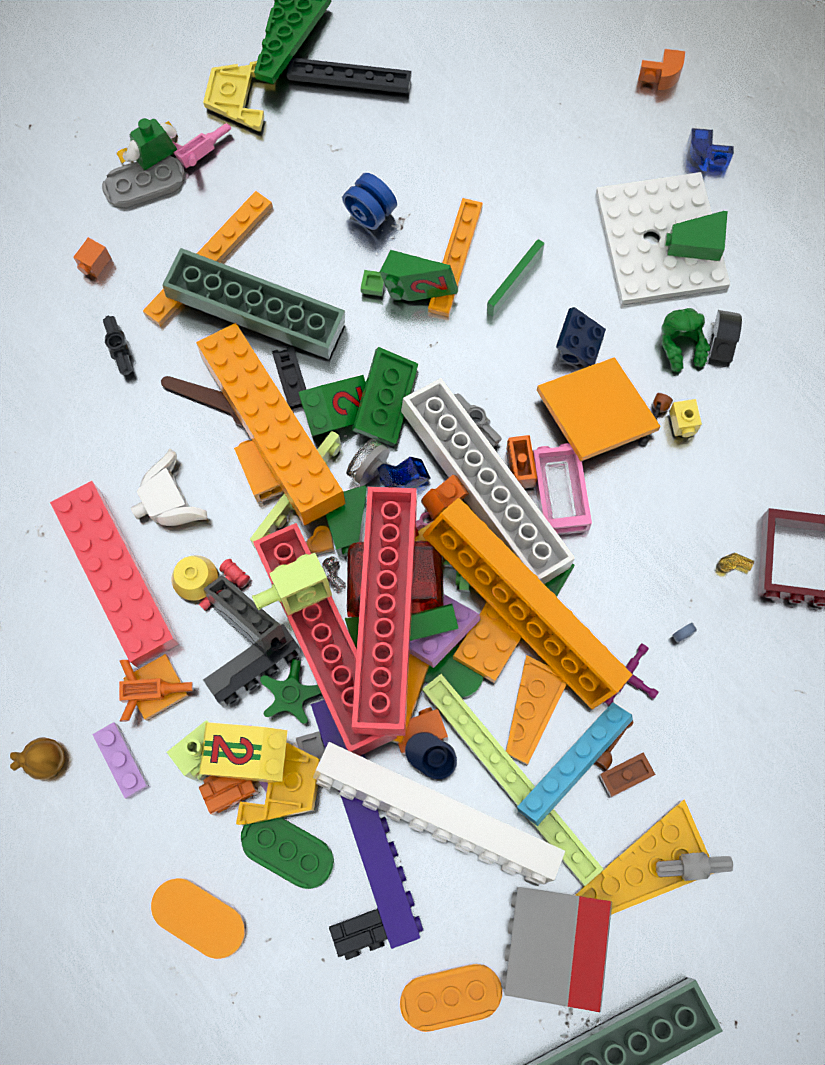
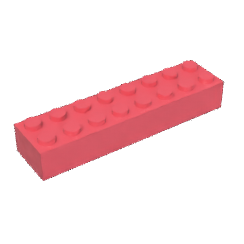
M90 481L50 502L129 662L138 667L179 645L114 516L95 483Z

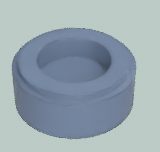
M692 622L676 631L672 636L679 643L696 633L697 628Z

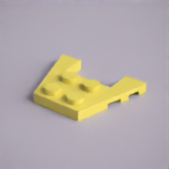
M257 61L239 67L238 64L211 68L203 101L204 107L254 130L261 131L265 116L264 111L245 108L251 79L255 77L254 71Z

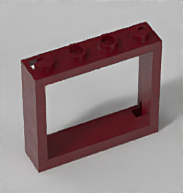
M768 508L763 514L758 595L766 596V598H771V600L789 599V602L797 604L804 603V601L814 602L813 605L825 607V590L772 584L775 526L825 532V515Z

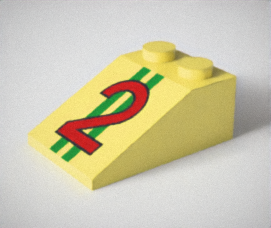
M207 722L205 725L199 774L269 783L281 782L288 730Z

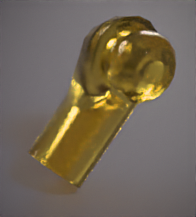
M734 552L722 557L718 565L725 572L736 567L750 571L754 561Z

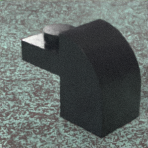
M723 310L717 311L713 327L714 338L709 355L710 359L727 362L733 361L742 328V316L740 313Z

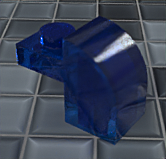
M692 128L687 142V157L694 167L702 171H707L709 165L729 166L734 154V146L712 144L713 130Z
M411 456L397 466L382 464L377 468L381 483L388 488H417L431 479L422 459Z

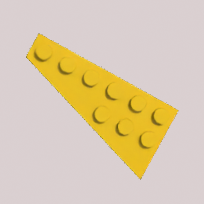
M685 799L605 867L592 881L580 889L575 896L612 901V915L696 881H685L681 876L658 877L656 872V863L658 861L679 860L681 854L704 852L709 857Z

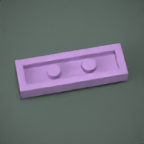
M113 722L92 734L125 799L149 787L117 723Z

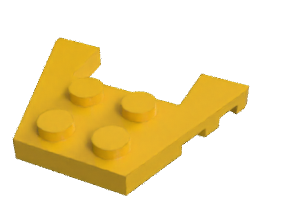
M286 742L282 781L268 782L264 805L240 802L236 824L247 825L314 811L318 784H316L317 780L313 776L321 759Z

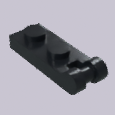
M293 345L288 346L287 349L282 351H272L289 407L301 404L298 392L307 389ZM290 358L289 361H286V362H282V361H281V360H283V359Z

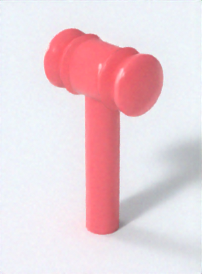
M226 559L220 565L219 570L224 572L225 578L231 583L237 584L238 588L245 587L250 581V576L246 575V572L239 568L235 562L233 563L232 559ZM207 597L199 603L205 611L211 606Z

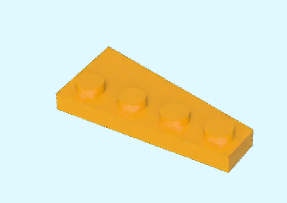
M528 655L525 658L506 752L510 757L528 765L567 685L550 666Z

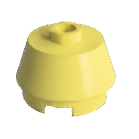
M192 555L185 557L177 563L172 572L171 582L173 589L184 599H203L207 597L204 588L218 578V572L214 563L204 556Z

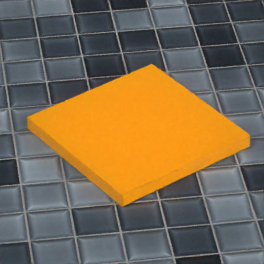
M615 357L540 384L536 389L580 461L657 432L661 427Z

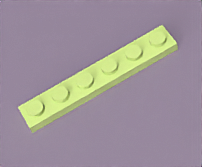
M333 431L330 432L317 449L327 466L331 456H336L341 449L340 437ZM283 494L250 538L253 546V541L274 533L277 528H281L286 523L287 515L294 508L285 494Z

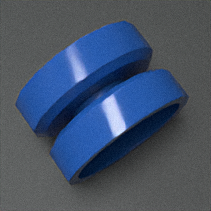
M363 173L354 183L355 186H351L343 194L342 201L351 216L360 224L371 230H376L385 220V216H389L397 207V200L391 189L381 179L373 174Z

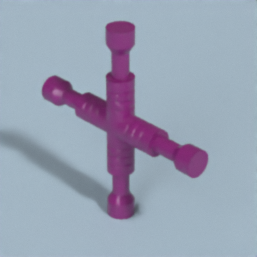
M641 643L639 645L638 652L626 665V668L632 674L639 665L642 655L646 654L649 650L645 644ZM634 674L627 681L637 689L640 688L645 691L652 699H655L659 693L656 689L645 685L644 681ZM617 693L603 703L609 707L612 702L614 703Z

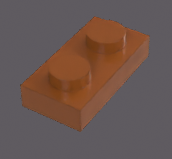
M643 752L599 774V777L611 798L656 774Z

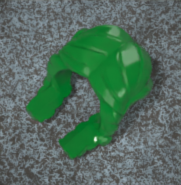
M692 308L670 312L666 315L661 326V345L670 359L673 372H679L684 368L681 348L671 341L679 335L691 337L698 342L694 358L695 366L703 367L707 363V351H710V346L702 330L705 324V317Z

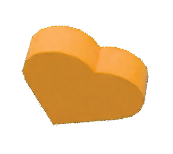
M318 526L314 530L313 536L307 539L306 544L311 554L315 553L318 555L335 551L331 531L326 526Z

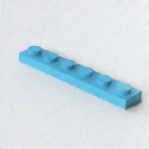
M612 702L517 806L518 812L538 826L632 722V714Z

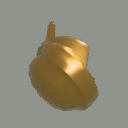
M46 737L37 738L29 742L21 753H10V758L13 760L10 768L16 771L22 767L31 778L46 780L58 773L63 767L64 751L61 745L53 739Z

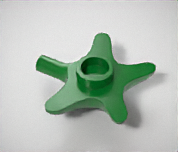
M292 660L289 676L284 681L275 680L265 675L261 677V683L275 697L274 702L263 712L265 717H271L281 711H289L299 722L307 723L308 718L303 711L302 704L304 700L320 694L321 691L318 685H302L300 683L301 661Z

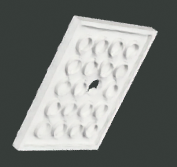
M701 172L597 187V200L621 305L729 289L730 281L723 255L720 261L667 255L668 247L664 246L666 233L671 232L673 224L712 214ZM650 231L655 232L659 235L660 240L656 244H650L649 241L644 240V234Z

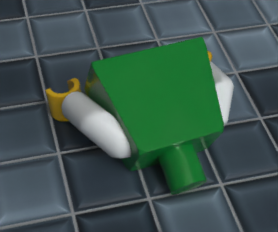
M143 118L139 120L138 128L130 132L131 142L128 148H123L116 154L121 163L137 161L145 171L177 150L170 137L174 138L177 131L169 121L159 124L156 119L149 120Z

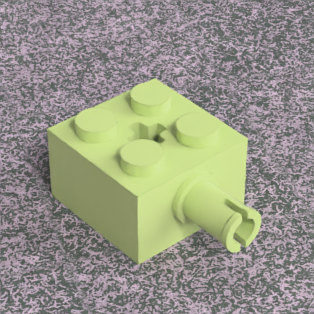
M312 553L310 555H302L295 562L288 565L284 564L276 567L273 572L269 573L273 582L272 587L252 595V598L258 610L274 602H282L289 616L332 596L327 576L316 554Z
M208 720L167 751V754L182 774L192 780L197 778L201 780L207 776L199 774L205 725L207 722L210 723Z

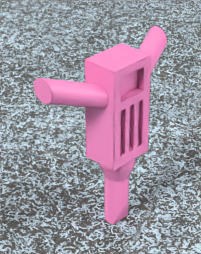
M226 123L214 132L201 133L183 146L173 142L177 148L174 152L176 158L180 160L179 162L185 168L195 166L199 159L215 149L213 145L217 139L229 132L231 126Z

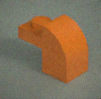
M664 49L661 62L642 60L638 81L658 83V90H666L673 87L680 78L684 65L685 51Z
M452 475L436 489L431 488L423 496L421 504L434 521L457 498L462 500L469 493L456 475Z

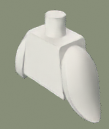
M169 449L145 473L141 480L137 493L142 502L131 507V511L137 520L147 514L154 522L166 526H177L197 520H207L206 510L189 507L171 473L177 460V454L172 449Z

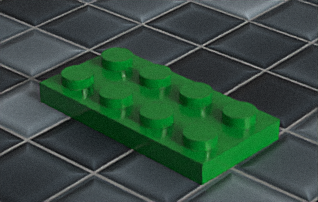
M381 347L375 349L352 428L353 431L391 446L396 445L404 418L401 412L403 398L411 393L418 363Z

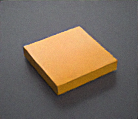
M166 654L134 671L137 680L161 678L169 683H182ZM187 692L171 693L164 696V700L137 702V706L143 718L147 721L189 695Z

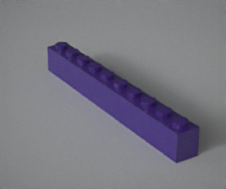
M325 700L311 704L325 749L328 743L331 742L347 750ZM341 796L391 949L420 939L419 933L424 930L419 916H413L411 907L415 906L411 892H405L402 882L407 880L402 866H396L394 857L398 856L394 841L388 842L386 833L390 830L386 818H380L378 808L374 811L363 806L362 800L355 797L353 800Z

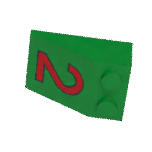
M390 250L379 271L389 295L396 300L414 301L458 293L451 265Z
M364 375L298 392L312 437L354 425L366 384Z

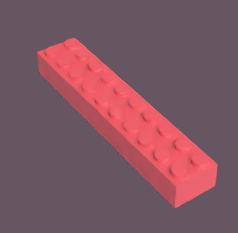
M368 487L352 730L354 734L405 736L417 516L416 488Z
M297 523L253 541L271 584L273 582L269 573L273 572L276 567L284 564L288 565L295 562L302 555L311 554ZM332 596L289 616L282 602H280L347 750L361 756L396 739L397 736L354 734L352 730L357 649Z

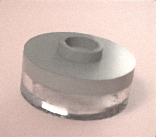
M375 438L370 439L354 455L348 465L346 474L359 485H366L380 473L388 459L390 450Z

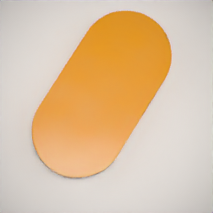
M180 878L171 879L161 884L153 895L151 911L156 923L205 956L222 959L232 955L241 947L245 938V928L240 913L193 882Z
M470 964L419 976L412 979L402 991L400 998L401 1014L411 1027L422 1032H430L490 1017L499 1007L503 994L501 982L492 969L481 964Z

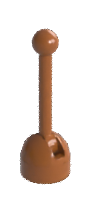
M633 720L597 759L594 765L604 771L609 769L613 761L611 751L627 728L633 725Z

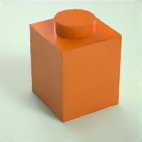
M88 237L73 258L78 265L77 268L83 274H91L97 278L110 261L111 256L105 246Z

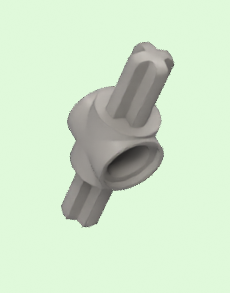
M460 393L455 394L454 396L471 418L478 417L481 419L480 422L475 424L492 447L497 446L501 442L502 437L489 425L491 421L486 416L485 410L476 405L471 406Z
M704 852L681 854L679 860L658 861L656 863V872L658 877L681 876L685 881L708 879L710 873L731 872L734 865L730 856L708 857Z

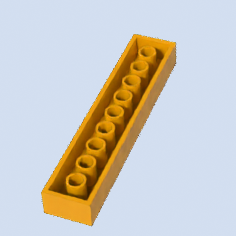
M234 323L197 341L196 344L202 360L254 442L303 525L305 526L346 504L344 493L339 483L238 325Z
M457 498L441 512L423 533L422 536L591 709H594L618 693L633 675L460 498Z

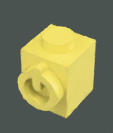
M696 399L673 402L669 413L674 435H682L683 437L695 435L702 425Z

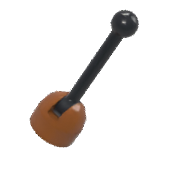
M657 393L653 400V407L656 410L654 417L656 420L659 413L667 411L673 402L670 396L663 393ZM649 435L640 438L639 441L642 445L648 443Z

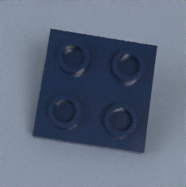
M576 307L569 308L556 348L561 351L560 358L567 363L581 364L584 367L594 365L606 328Z

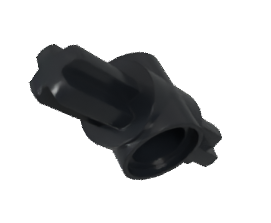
M109 315L105 316L103 319L107 333L105 335V345L109 350L111 358L116 360L119 373L121 375H129L132 372V366L128 357L130 355V346L124 332L119 330L116 318Z

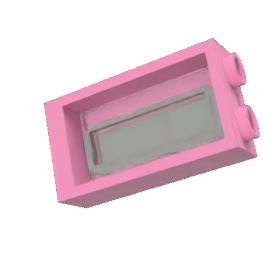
M566 443L555 448L541 446L533 450L537 473L536 491L539 510L557 534L590 530L592 520L582 461L579 460L571 445Z

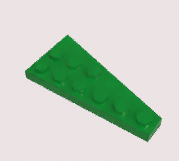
M274 0V6L271 8L265 29L266 36L262 41V51L258 56L254 71L256 79L271 84L276 82L332 2L331 0Z

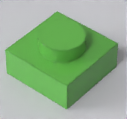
M364 270L360 288L361 293L382 296L385 283L380 272Z

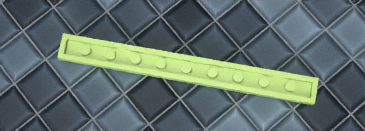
M440 674L426 685L422 691L518 806L535 786L444 676ZM554 809L538 826L531 822L547 843L565 850L562 861L583 886H586L604 870Z

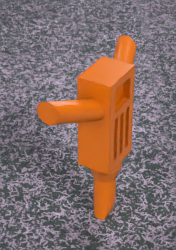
M119 660L128 680L119 681V701L127 703L119 720L120 722L130 720L137 702L164 700V696L171 693L193 691V682L169 683L161 678L137 680L129 660Z

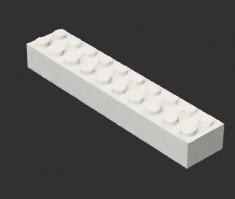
M442 378L404 397L401 408L402 414L447 476L456 475L469 493L464 498L465 501L487 527L521 559L543 584L568 570L575 559L574 555Z
M331 742L328 743L313 776L317 780L316 784L326 789L334 787L340 790L339 794L350 800H353L354 797L362 800L363 806L374 811L379 808L385 811L386 816L392 820L400 821L401 818L409 822V827L416 831L423 832V830H427L433 833L432 838L446 843L447 840L455 843L456 849L467 854L472 851L478 854V859L485 863L493 864V862L502 865L501 869L509 874L516 875V872L526 876L525 881L533 885L539 886L540 883L545 884L555 881L565 850Z

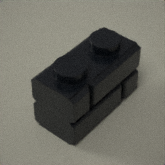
M378 908L329 926L338 958L345 956V960L359 956V950L368 946L370 951L385 946L383 941L388 939Z

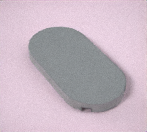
M171 156L166 157L145 171L138 162H134L110 171L106 175L105 181L103 180L102 191L107 201L112 205L129 207L176 191L185 180V170L183 164L179 162L180 160Z

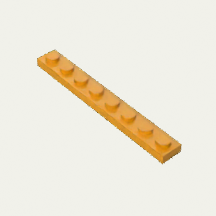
M255 191L196 254L221 263L273 207L272 202ZM162 289L145 307L143 313L161 327L182 303L167 298L164 289Z

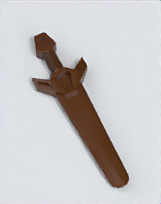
M165 376L161 379L163 387L228 412L232 415L235 424L243 427L223 392L170 376Z

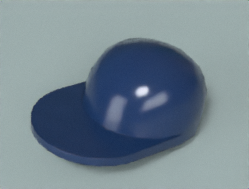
M429 732L416 733L406 744L405 755L408 762L426 776L433 779H444L454 772L457 766V755L454 748Z

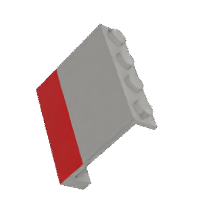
M518 887L517 892L514 891L512 894L511 907L515 908L514 918H510L508 925V934H512L511 945H507L505 950V961H509L508 970L503 972L501 987L505 989V996L601 1012L612 901Z

